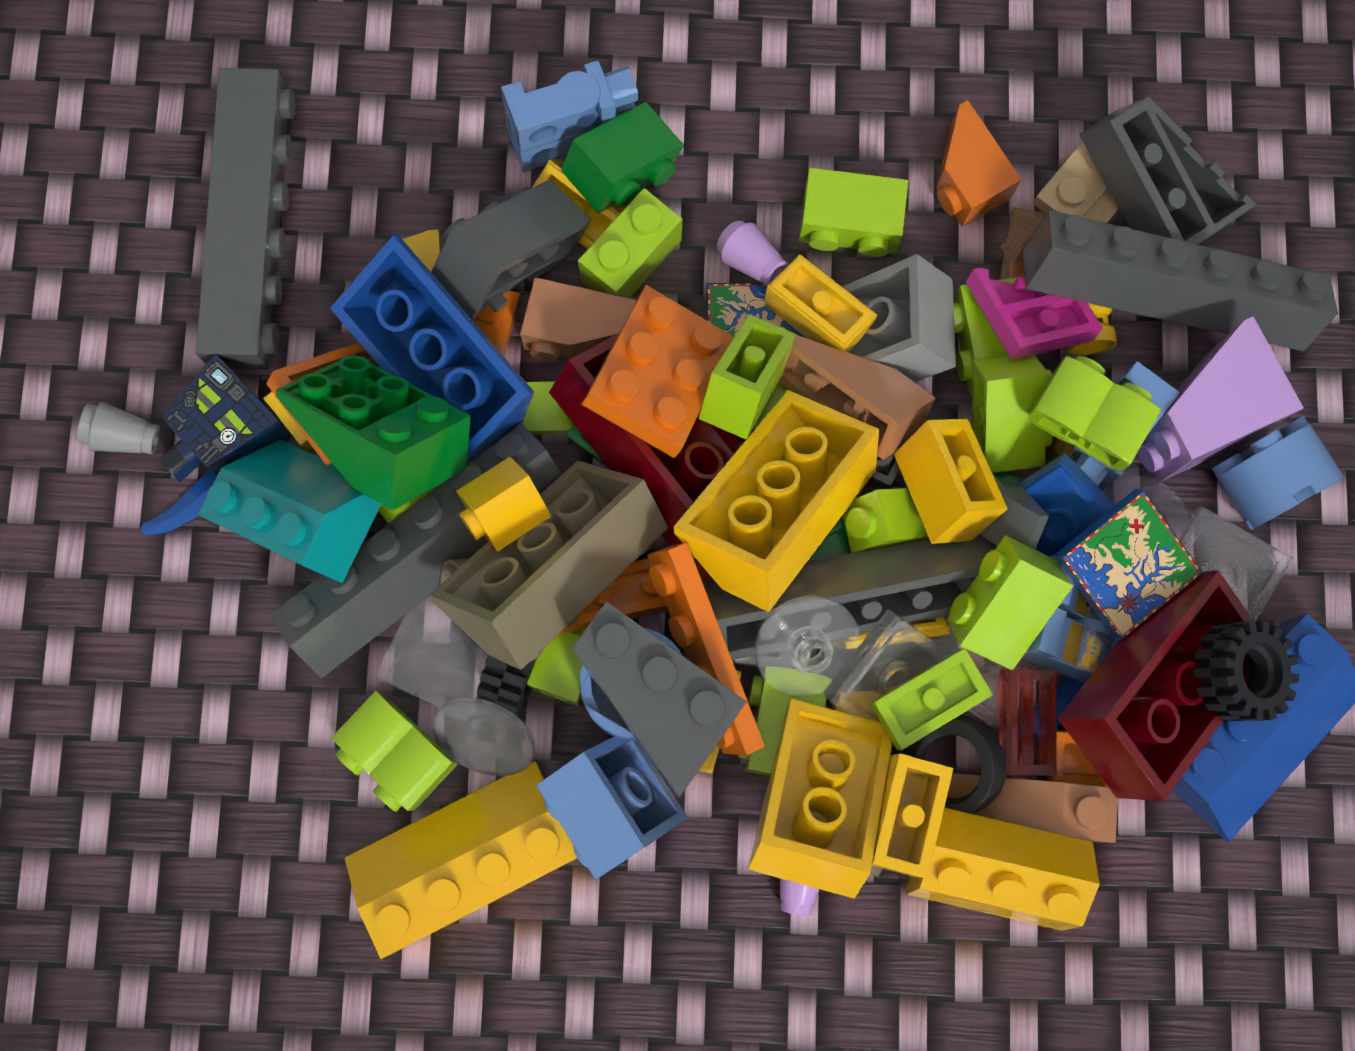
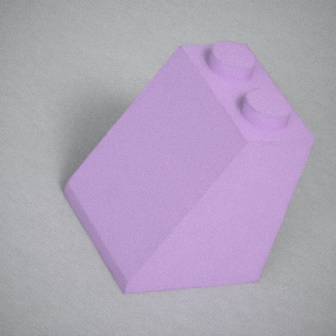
M1254 316L1240 323L1208 351L1178 387L1179 395L1146 436L1138 450L1139 457L1145 468L1149 472H1154L1158 481L1161 482L1264 435L1303 409L1299 398Z

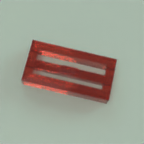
M999 668V742L1006 756V775L1057 776L1056 669L1014 668L1012 671L1008 668ZM1018 679H1019V764H1018ZM1033 679L1039 680V765H1033V732H1035Z

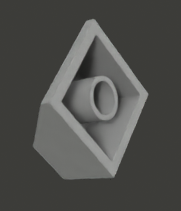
M915 254L842 286L877 314L876 320L850 352L851 354L893 367L913 382L956 367L953 279L918 254Z

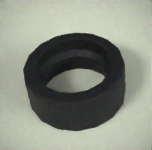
M965 715L954 718L900 751V754L924 760L929 745L941 736L957 735L967 739L975 747L981 760L979 783L970 794L961 798L947 797L944 807L973 814L987 808L1000 794L1007 775L1006 756L998 737L984 723Z

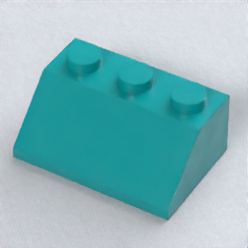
M278 440L222 467L209 489L198 515L302 566L343 583L381 504L354 489L333 464L326 466L320 456L285 441Z

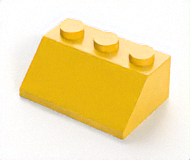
M944 808L928 879L910 876L906 886V895L1060 931L1082 927L1100 885L1093 842Z

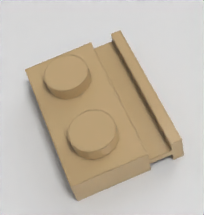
M1083 142L1040 191L1032 203L1045 214L1048 210H1053L1108 223L1119 210Z

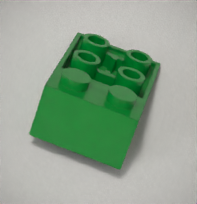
M355 354L343 357L338 362L313 373L305 374L298 380L276 389V397L354 489L392 511L467 469L471 415L448 404L446 400L435 397L410 384L406 379L381 369L364 357Z

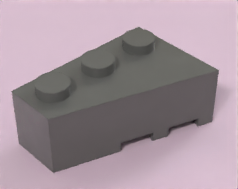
M1149 96L1114 111L1079 134L1131 229L1200 244L1257 205L1247 194L1240 196L1222 178L1225 172L1215 162L1208 164L1189 145L1192 139Z
M551 180L531 189L524 187L511 199L503 203L493 202L485 207L480 214L468 220L460 218L453 222L443 234L442 241L445 244L431 273L474 321L477 315L488 306L496 313L507 305L508 300L503 295L519 282L523 281L530 287L533 285L535 277L542 278L572 255L592 219Z
M607 601L573 646V651L665 778L677 797H680L747 701Z

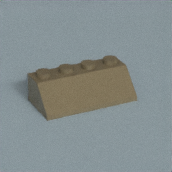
M576 461L540 494L552 517L498 552L488 541L429 595L430 598L489 656L522 670L529 662L535 660L542 653L543 648L566 626L576 621L580 613L603 590L611 587L617 577L640 555L646 553L651 548L653 542L668 529L644 479Z

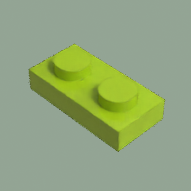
M963 648L870 702V705L895 748L903 750L993 694L969 653Z

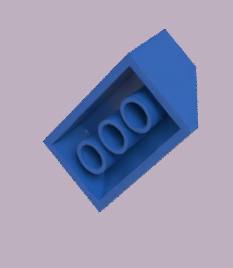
M393 235L330 309L381 369L406 379L410 384L435 397L446 400L448 404L471 415L467 462L471 461L524 421L534 391L399 235Z
M1308 614L1284 621L1279 625V628L1283 631L1280 638H1289L1293 645L1286 651L1287 654L1297 655L1298 664L1291 665V673L1299 674V683L1290 684L1289 688L1297 693L1294 701H1285L1289 709L1284 714H1276L1277 718L1273 720H1223L1172 790L1225 842H1229L1355 704V668L1348 651Z

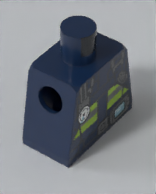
M216 354L207 362L165 413L163 420L181 440L158 460L181 482L202 463L215 475H218L222 467L278 440L286 442L293 435Z

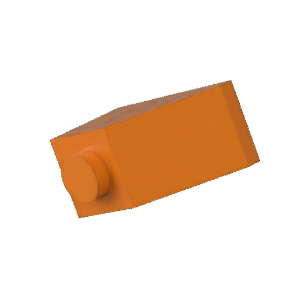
M968 100L959 104L951 123L936 186L937 197L942 208L948 215H955L963 227L1010 200L1022 180Z

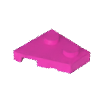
M976 268L973 269L966 280V284L1012 360L1094 341L1103 329L1088 303L1028 290L1025 288V277L1018 276L1014 283L1011 284L989 279L988 269Z

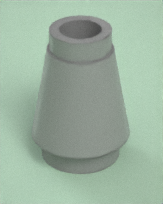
M103 401L98 406L86 404L77 430L78 443L88 445L90 451L146 453L153 455L160 436V425L152 424Z

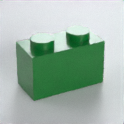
M644 102L573 139L561 171L599 214L615 204L618 207L625 206L638 195L640 190L651 184L654 187L664 184L676 171L674 163L684 144L648 103Z

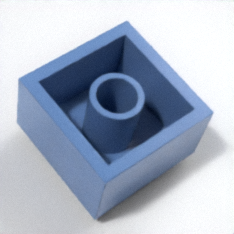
M614 736L584 751L536 785L544 797V803L548 812L554 819L559 821L573 843L576 857L589 869L595 880L688 819L638 741L624 740Z

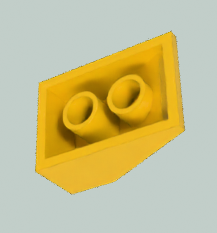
M791 698L760 813L748 870L853 899L856 898L871 873L892 741L880 722Z

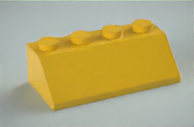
M787 390L675 524L674 534L682 543L688 544L692 555L722 590L769 612L876 472L879 429Z
M536 761L345 857L357 909L380 959L419 941L577 859L573 843L559 821L554 819L548 812L544 803V797L536 786L545 779Z

